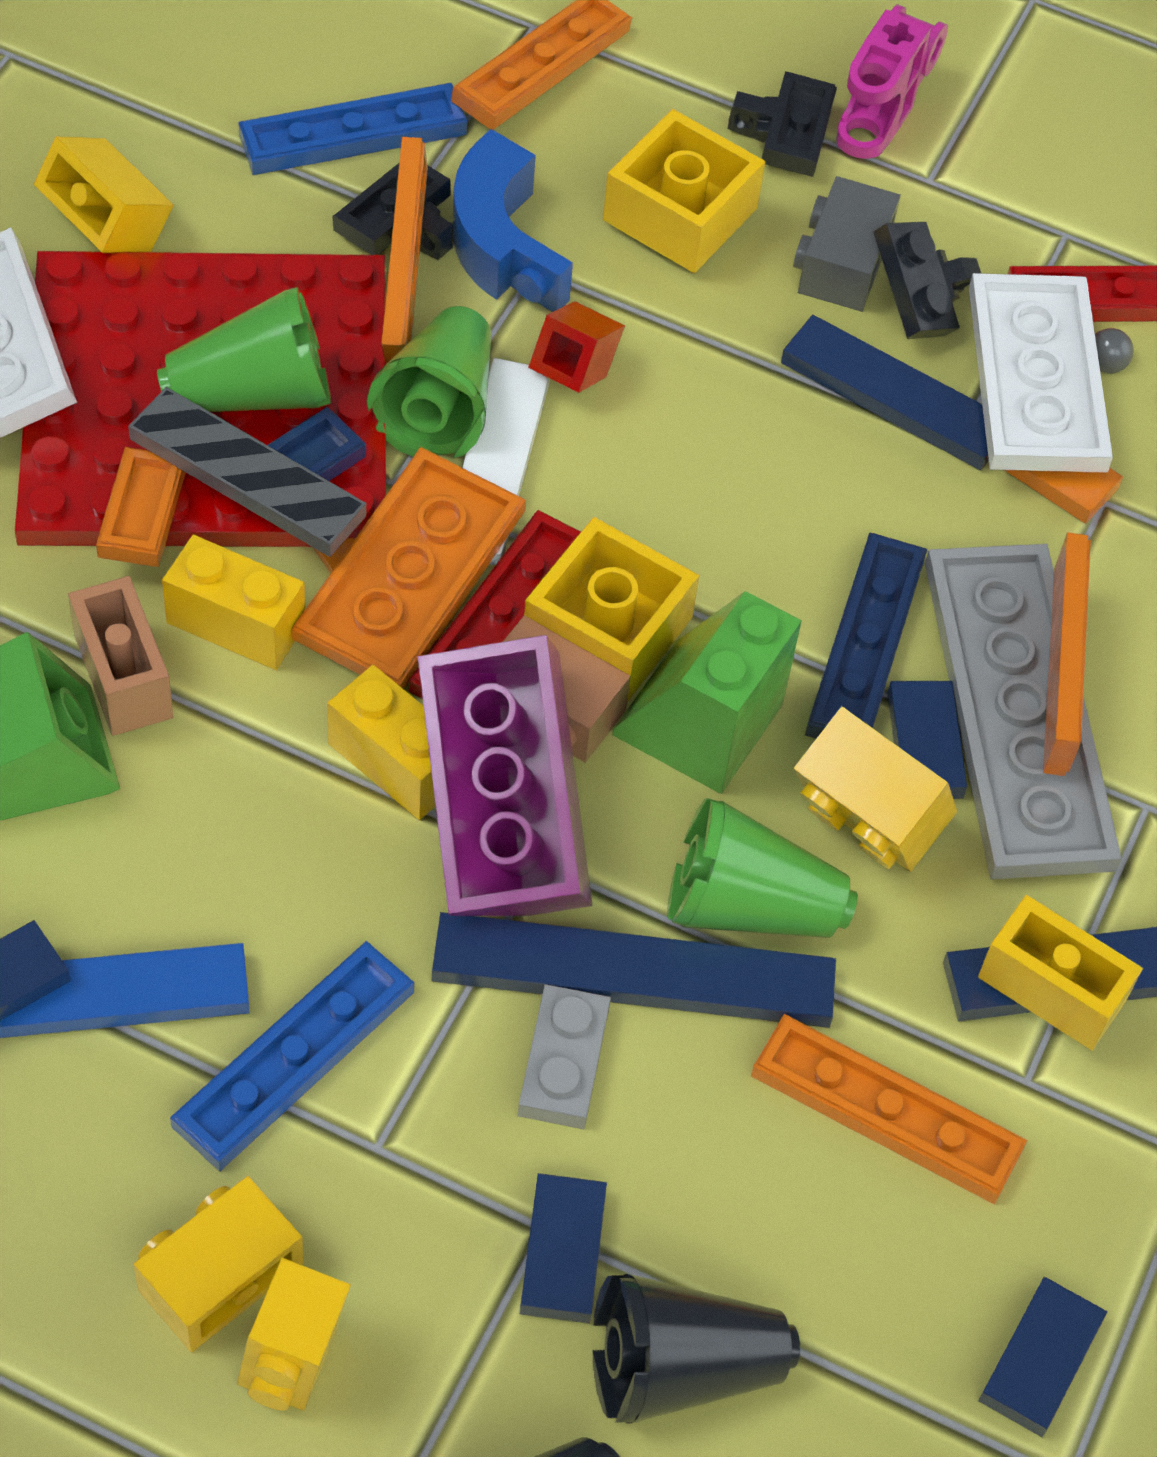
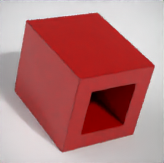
M574 301L546 315L528 368L580 393L607 377L625 325Z

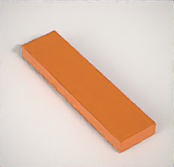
M576 0L453 87L451 102L487 128L494 130L628 33L632 17L608 0Z
M402 137L382 335L385 365L412 340L428 171L425 142L422 141V138Z
M1069 532L1065 536L1054 568L1043 773L1065 776L1066 772L1070 771L1081 744L1091 540H1088L1089 535Z
M786 1014L782 1016L753 1066L751 1077L994 1205L1028 1141Z

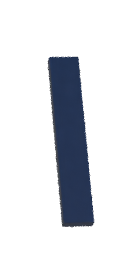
M440 912L432 967V982L543 994L546 984L611 997L610 1002L776 1022H780L782 1016L786 1014L805 1025L830 1028L834 1008L836 958L479 916H451L448 913Z

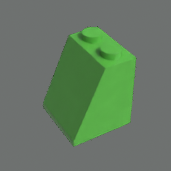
M744 591L675 642L615 725L612 735L722 794L783 705L802 620Z
M28 632L0 645V821L108 795L119 790L120 785L91 684Z

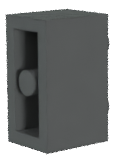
M836 176L828 197L818 195L809 222V228L815 229L813 236L803 234L795 254L793 267L802 270L798 293L863 312L882 261L873 231L886 223H895L901 194Z

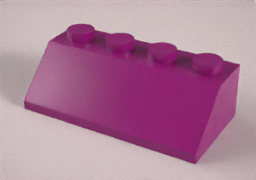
M542 635L418 656L448 914L451 916H532L593 906L560 654L548 636Z

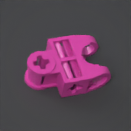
M896 4L891 11L885 9L850 66L847 88L852 96L841 116L836 136V143L843 152L862 159L875 158L882 154L912 110L918 86L934 68L947 37L948 24L939 21L936 25L920 20L906 14V7ZM854 128H864L871 131L876 138L872 141L861 142L853 139L848 133Z

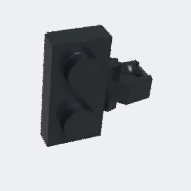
M785 71L778 97L765 96L763 98L737 91L727 129L754 138L762 143L765 142L761 159L766 161V165L814 177L837 87L832 83Z
M399 163L332 216L333 231L371 255H379L392 244ZM427 165L420 252L439 260L453 248L451 233L453 225L440 216L441 211L437 208V206L451 196L450 178Z
M927 222L886 223L873 231L907 339L944 337L959 329L960 325L953 302L960 298L958 292L964 291V288L970 285L973 273L982 274L977 258L960 257L948 261L945 250H936Z

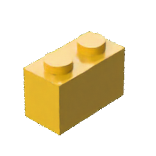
M55 136L33 184L102 253L151 252L174 206L106 138Z
M192 535L162 579L167 624L276 671L295 643L292 639V627L305 610L304 581L196 535Z
M371 665L327 702L328 744L420 821L436 807L424 706L375 665Z
M1026 894L991 943L978 978L1093 1051L1127 1001L1143 968Z
M249 1176L245 1177L231 1189L228 1186H222L214 1190L200 1203L195 1212L196 1216L175 1232L167 1229L154 1236L138 1255L139 1260L133 1263L139 1293L191 1353L267 1293L281 1257L300 1265L304 1264L302 1236Z
M281 1257L249 1334L238 1376L237 1385L249 1389L247 1394L251 1399L275 1410L285 1411L289 1409V1406H293L305 1411L336 1333L351 1284Z

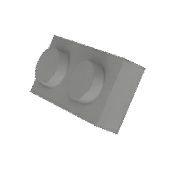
M545 984L519 1101V1117L585 1130L611 997Z

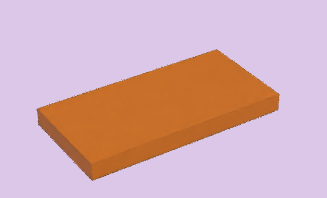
M420 447L292 627V639L359 675L371 665H375L401 688L405 689L409 679L419 667L418 656L429 654L524 514L526 499Z

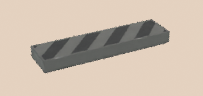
M168 387L128 426L130 440L329 557L332 556L366 517V503Z

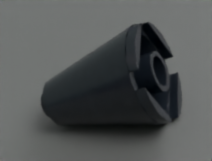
M631 1274L607 1276L600 1288L594 1311L593 1326H606L605 1350H592L593 1371L602 1411L607 1418H617L615 1423L625 1422L631 1424L783 1383L788 1376L790 1368H795L798 1364L800 1357L799 1334L793 1324H788L787 1318L781 1310Z

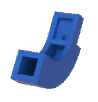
M490 129L470 148L457 170L454 183L452 223L453 243L456 254L470 278L494 299L497 300L506 290L512 287L528 301L537 302L553 312L570 301L573 262L526 235L510 220L509 217L533 195L536 155Z

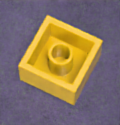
M672 109L607 173L603 221L695 274L758 208L766 161Z
M593 517L525 600L524 615L630 675L628 702L693 618L700 575Z
M844 707L838 710L793 768L804 787L800 795L810 803L808 806L809 811L835 831H839L844 824L852 829V833L861 841L858 846L887 869H890L896 861L911 872L957 813L947 781Z

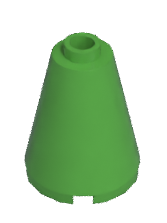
M298 287L284 290L165 355L166 367L157 369L161 391L168 387L209 412L319 408L331 404L326 370L321 368L318 349H320L307 305L302 293H299Z
M452 306L444 309L374 377L367 398L368 411L372 407L379 421L376 426L378 432L385 433L383 423H385L386 441L400 452L414 457L419 448L422 447L436 455L455 453L454 459L464 456L477 444L486 421L491 329L481 314L463 306Z
M709 798L703 800L693 817L683 842L690 845L683 865L676 863L672 877L667 907V917L669 920H672V923L685 928L830 938L838 927L846 929L849 926L855 913L858 899L857 892L850 890L849 875L724 801H716Z

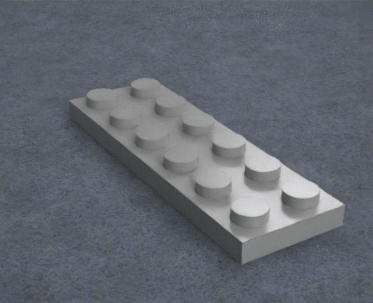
M1048 544L930 549L925 561V567L949 681L953 682L959 731L990 880L1116 872L1122 857L1084 696L1081 744L1070 771L1066 772L1065 776L1043 773L1054 569Z

